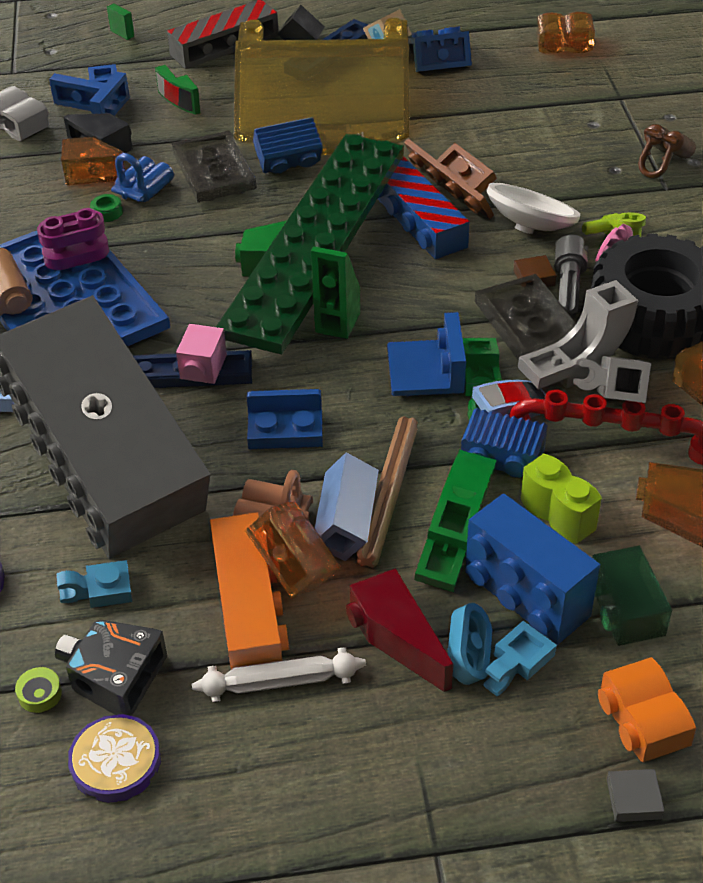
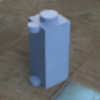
M347 452L325 472L312 545L319 548L318 555L325 560L333 559L336 556L346 561L368 542L379 470Z

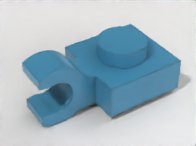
M127 560L86 566L87 575H81L75 571H62L56 574L61 603H73L89 598L90 607L94 608L132 602Z
M522 621L495 645L494 656L498 659L494 660L487 667L485 673L491 677L484 682L483 686L494 695L499 696L510 685L517 673L526 680H529L555 656L557 645Z

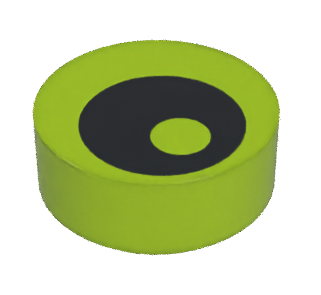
M36 667L26 671L19 677L15 686V692L22 708L29 712L40 713L53 708L59 702L62 696V687L56 672L46 667Z

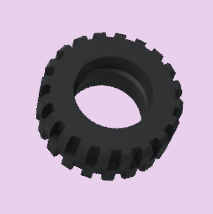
M647 234L646 237L635 235L629 237L627 241L620 240L616 242L611 248H608L600 255L594 267L591 289L617 280L638 299L633 323L625 339L618 347L619 349L624 347L628 349L629 353L637 356L641 353L648 355V358L658 359L659 356H667L669 359L677 358L680 356V353L685 355L697 351L699 347H703V246L699 248L691 240H679L677 236L668 234L667 237H661L658 234Z

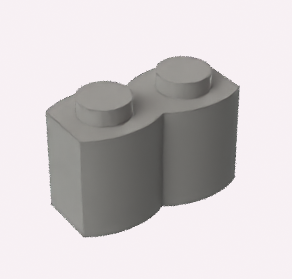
M10 86L0 91V129H4L9 136L17 141H22L49 126L47 118L49 113L44 103L29 97L24 90H20L15 86Z

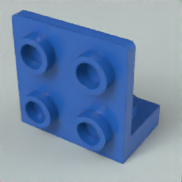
M460 27L438 30V35H434L433 30L417 31L412 33V38L405 40V45H413L416 72L472 65L469 31L461 32Z
M458 312L444 313V328L437 329V340L389 342L387 344L391 392L393 396L464 393L466 358Z

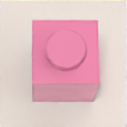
M195 324L188 325L176 351L180 379L215 384L227 356L224 328Z

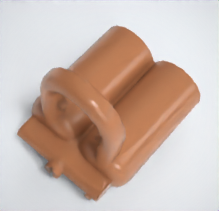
M296 470L288 472L284 486L248 479L243 488L242 499H239L235 505L233 516L258 512L261 528L269 527L270 533L287 536L290 533L299 534L304 520H309L310 512L308 511L311 503H313V497L302 493L300 474Z

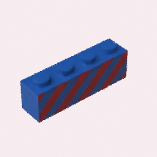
M403 156L379 195L378 200L386 207L387 212L402 224L403 229L418 241L420 247L425 249L435 260L468 248L470 221Z

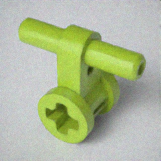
M631 212L604 215L602 219L584 222L582 232L585 235L600 232L608 235L614 228L626 224L632 228L633 236L639 235L641 237L642 227L646 224V216Z

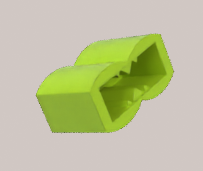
M542 454L524 466L520 499L530 513L538 518L549 521L553 530L575 544H578L596 531L602 498L593 485L579 477L572 476L570 470L563 462L547 454Z

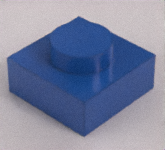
M116 64L88 67L89 80L106 83L117 71Z

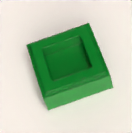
M114 3L107 6L110 31L126 40L135 37L131 12Z

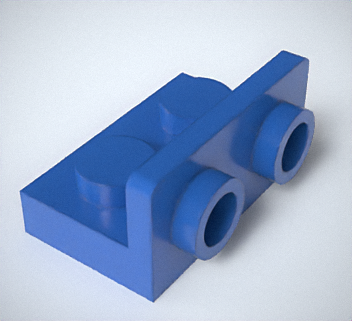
M320 389L247 392L248 449L323 447Z

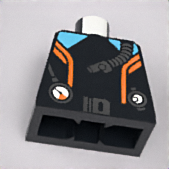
M98 620L92 624L82 640L66 634L63 635L56 645L55 658L67 663L66 670L71 687L77 694L115 715L124 714L132 716L166 660L167 651L163 631Z

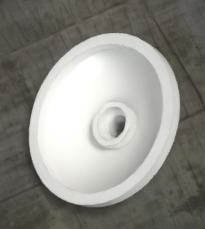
M490 183L487 189L490 200L500 213L515 222L517 230L533 234L534 229L555 231L571 227L578 223L581 216L577 210L569 205L532 190L503 183Z

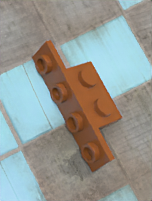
M410 139L404 142L410 152L407 157L417 169L420 170L422 167L426 169V173L435 183H444L447 191L456 199L462 197L467 207L475 214L480 211L489 219L494 216L486 198L481 194L488 188L490 183L497 179L490 168L456 143L436 160Z

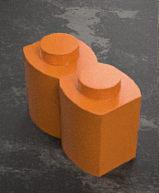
M650 657L603 673L601 689L598 690L600 705L607 715L612 714L619 724V735L624 747L628 751H633L641 762L692 746L696 731L694 720L684 702L673 692L666 674L656 660Z

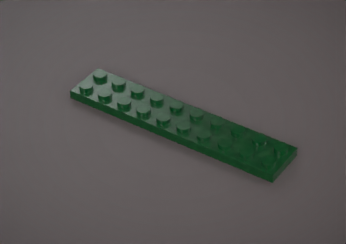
M357 134L344 135L216 325L217 328H224L225 341L280 355L283 354L313 305L311 249L314 246L340 252L346 251L402 160L404 145L394 144L386 140L380 141L365 138Z

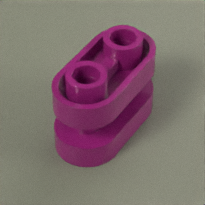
M83 208L74 213L58 217L51 216L41 222L37 227L39 242L43 246L42 255L45 265L53 270H64L105 258L109 253L107 236L104 234L105 223L103 215L91 208Z

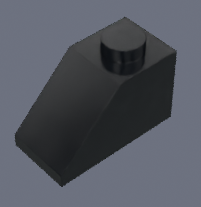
M110 113L68 114L63 117L68 142L105 165L115 160L118 155L133 150L132 132L129 124Z

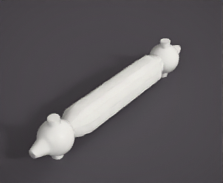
M346 647L338 648V654L333 660L320 655L235 667L226 674L217 671L216 666H209L208 672L203 678L192 683V690L204 692L211 697L212 702L221 701L220 695L225 690L240 694L326 681L334 674L342 678V684L350 683V677L355 674L356 670L366 666V660L347 653Z

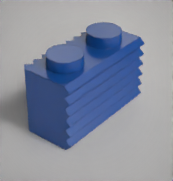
M313 117L254 129L253 144L262 171L265 174L267 172L282 173L296 166L310 167L321 161L323 145Z
M479 408L473 410L462 438L461 450L497 460L495 470L504 471L512 477H523L524 466L541 456L545 450L548 426L545 422L540 424L538 421L532 422L530 419L525 421L522 417L517 419L515 416L510 417L508 414L503 416L500 412L497 414L493 411L488 413L485 409L481 411Z

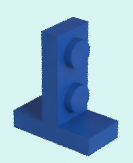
M116 71L106 83L55 73L49 79L54 104L91 111L92 114L110 113L115 116L130 99L126 73Z

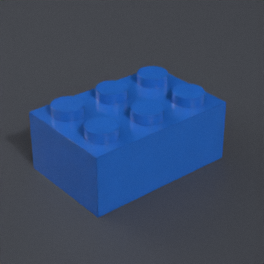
M504 493L469 519L465 572L476 585L485 587L499 599L505 608L514 610L528 621L531 627L557 645L591 617L600 563Z

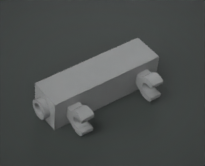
M602 356L601 366H599L596 362L586 358L576 359V364L589 368L587 378L573 379V383L579 388L592 390L598 387L597 392L605 398L646 403L651 363Z

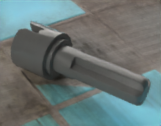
M578 235L561 237L556 242L554 267L560 274L558 313L561 317L567 316L569 319L574 318L578 311L580 275L587 270L589 246H584L583 237Z

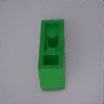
M313 246L311 249L315 332L348 339L360 315V286L348 253Z

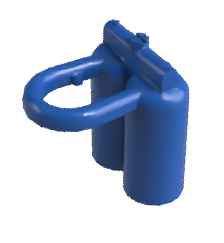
M122 153L115 160L118 177L115 180V185L111 188V192L122 195V198L125 200L130 198L139 202H147L173 180L174 172L164 162L155 165L154 161L147 156L137 160L128 153ZM123 160L131 164L127 170L123 168Z

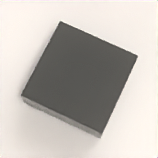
M655 769L608 771L607 784L615 822L662 820L665 811Z

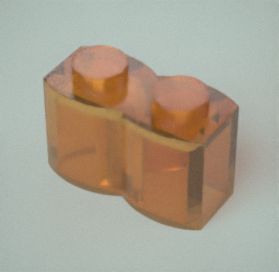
M573 12L565 16L559 13H545L537 16L536 35L538 51L545 54H557L565 50L571 53H586L593 50L595 30L592 15L586 12Z

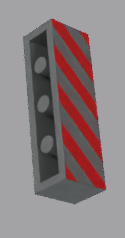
M257 0L167 30L170 56L183 68L187 69L279 37L277 35L279 32L278 14L263 0Z

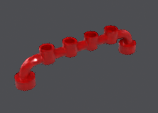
M550 390L546 393L545 399L531 398L519 401L512 407L509 414L510 417L515 416L517 419L522 417L525 421L531 420L530 413L543 414L546 419L553 422L561 421L565 417L581 419L584 424L592 427L599 426L603 422L620 424L624 430L631 432L638 431L641 427L658 429L663 435L670 437L676 436L680 432L691 433L694 436L690 441L688 455L693 462L703 465V422L698 419L684 417L685 412L683 408L676 404L663 406L661 414L645 412L646 407L643 402L626 400L622 404V409L606 407L607 402L604 397L591 394L584 398L583 404L570 403L565 392Z

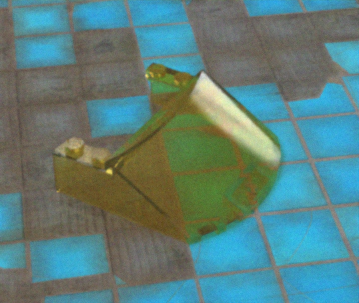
M398 18L387 19L384 25V39L263 40V26L259 20L240 22L238 41H236L235 140L244 142L246 139L253 140L254 129L310 117L314 119L323 145L322 155H331L345 134L358 135L359 133L362 136L361 132H363L364 137L380 141L397 137L400 141L409 138V44L407 20H400Z

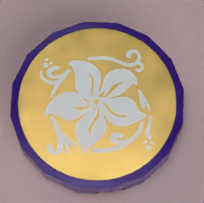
M124 714L104 716L87 724L75 736L68 751V768L78 790L85 795L87 793L90 796H95L96 800L106 803L125 801L142 793L151 784L150 779L154 776L155 772H158L161 765L159 740L151 726L138 717Z

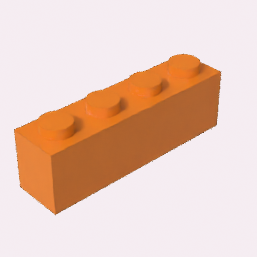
M258 512L210 519L231 670L235 667L282 661V651L289 650L286 624L277 625L276 617L283 616V607L280 591L272 592L271 584L278 582L274 558L266 559L265 552L272 551L269 527L261 528Z

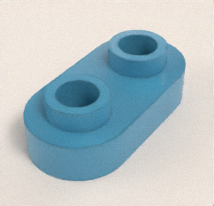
M468 603L454 610L451 616L447 654L453 662V677L465 685H470L486 678L488 674L485 672L490 665L492 626L484 609L476 603Z

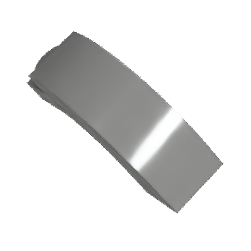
M617 280L587 290L582 314L574 328L558 342L520 356L518 368L537 389L556 382H560L565 388L575 385L573 383L574 378L585 379L589 375V368L576 364V359L586 358L601 366L602 356L611 357L625 339L633 323L638 299Z

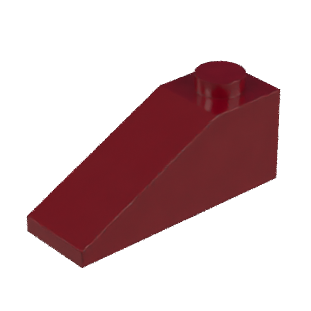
M396 568L351 584L350 603L346 604V612L351 625L354 628L360 627L370 644L443 692L452 689L453 662Z

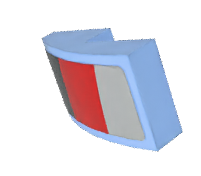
M503 380L473 387L472 398L481 411L485 409L488 413L493 411L495 414L500 412L504 416L506 414L509 415L512 407L519 401L531 398L545 399L546 394L541 388L537 389L529 380ZM536 413L529 414L530 418L541 415Z

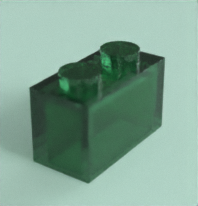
M638 545L592 555V558L600 563L595 597L600 606L601 621L606 631L611 630L617 645L621 646L666 636L672 608L641 546Z

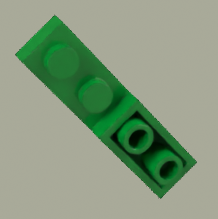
M459 450L428 529L427 540L415 572V581L454 592L467 553L468 522L472 516L482 509L497 460Z

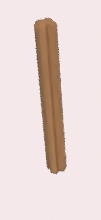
M403 416L398 419L374 497L368 542L357 551V563L361 566L373 568L378 565L418 430V422L413 417L407 418Z

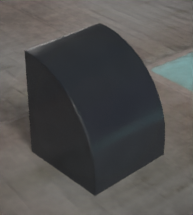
M300 5L285 21L277 35L292 45L307 46L318 39L325 26Z

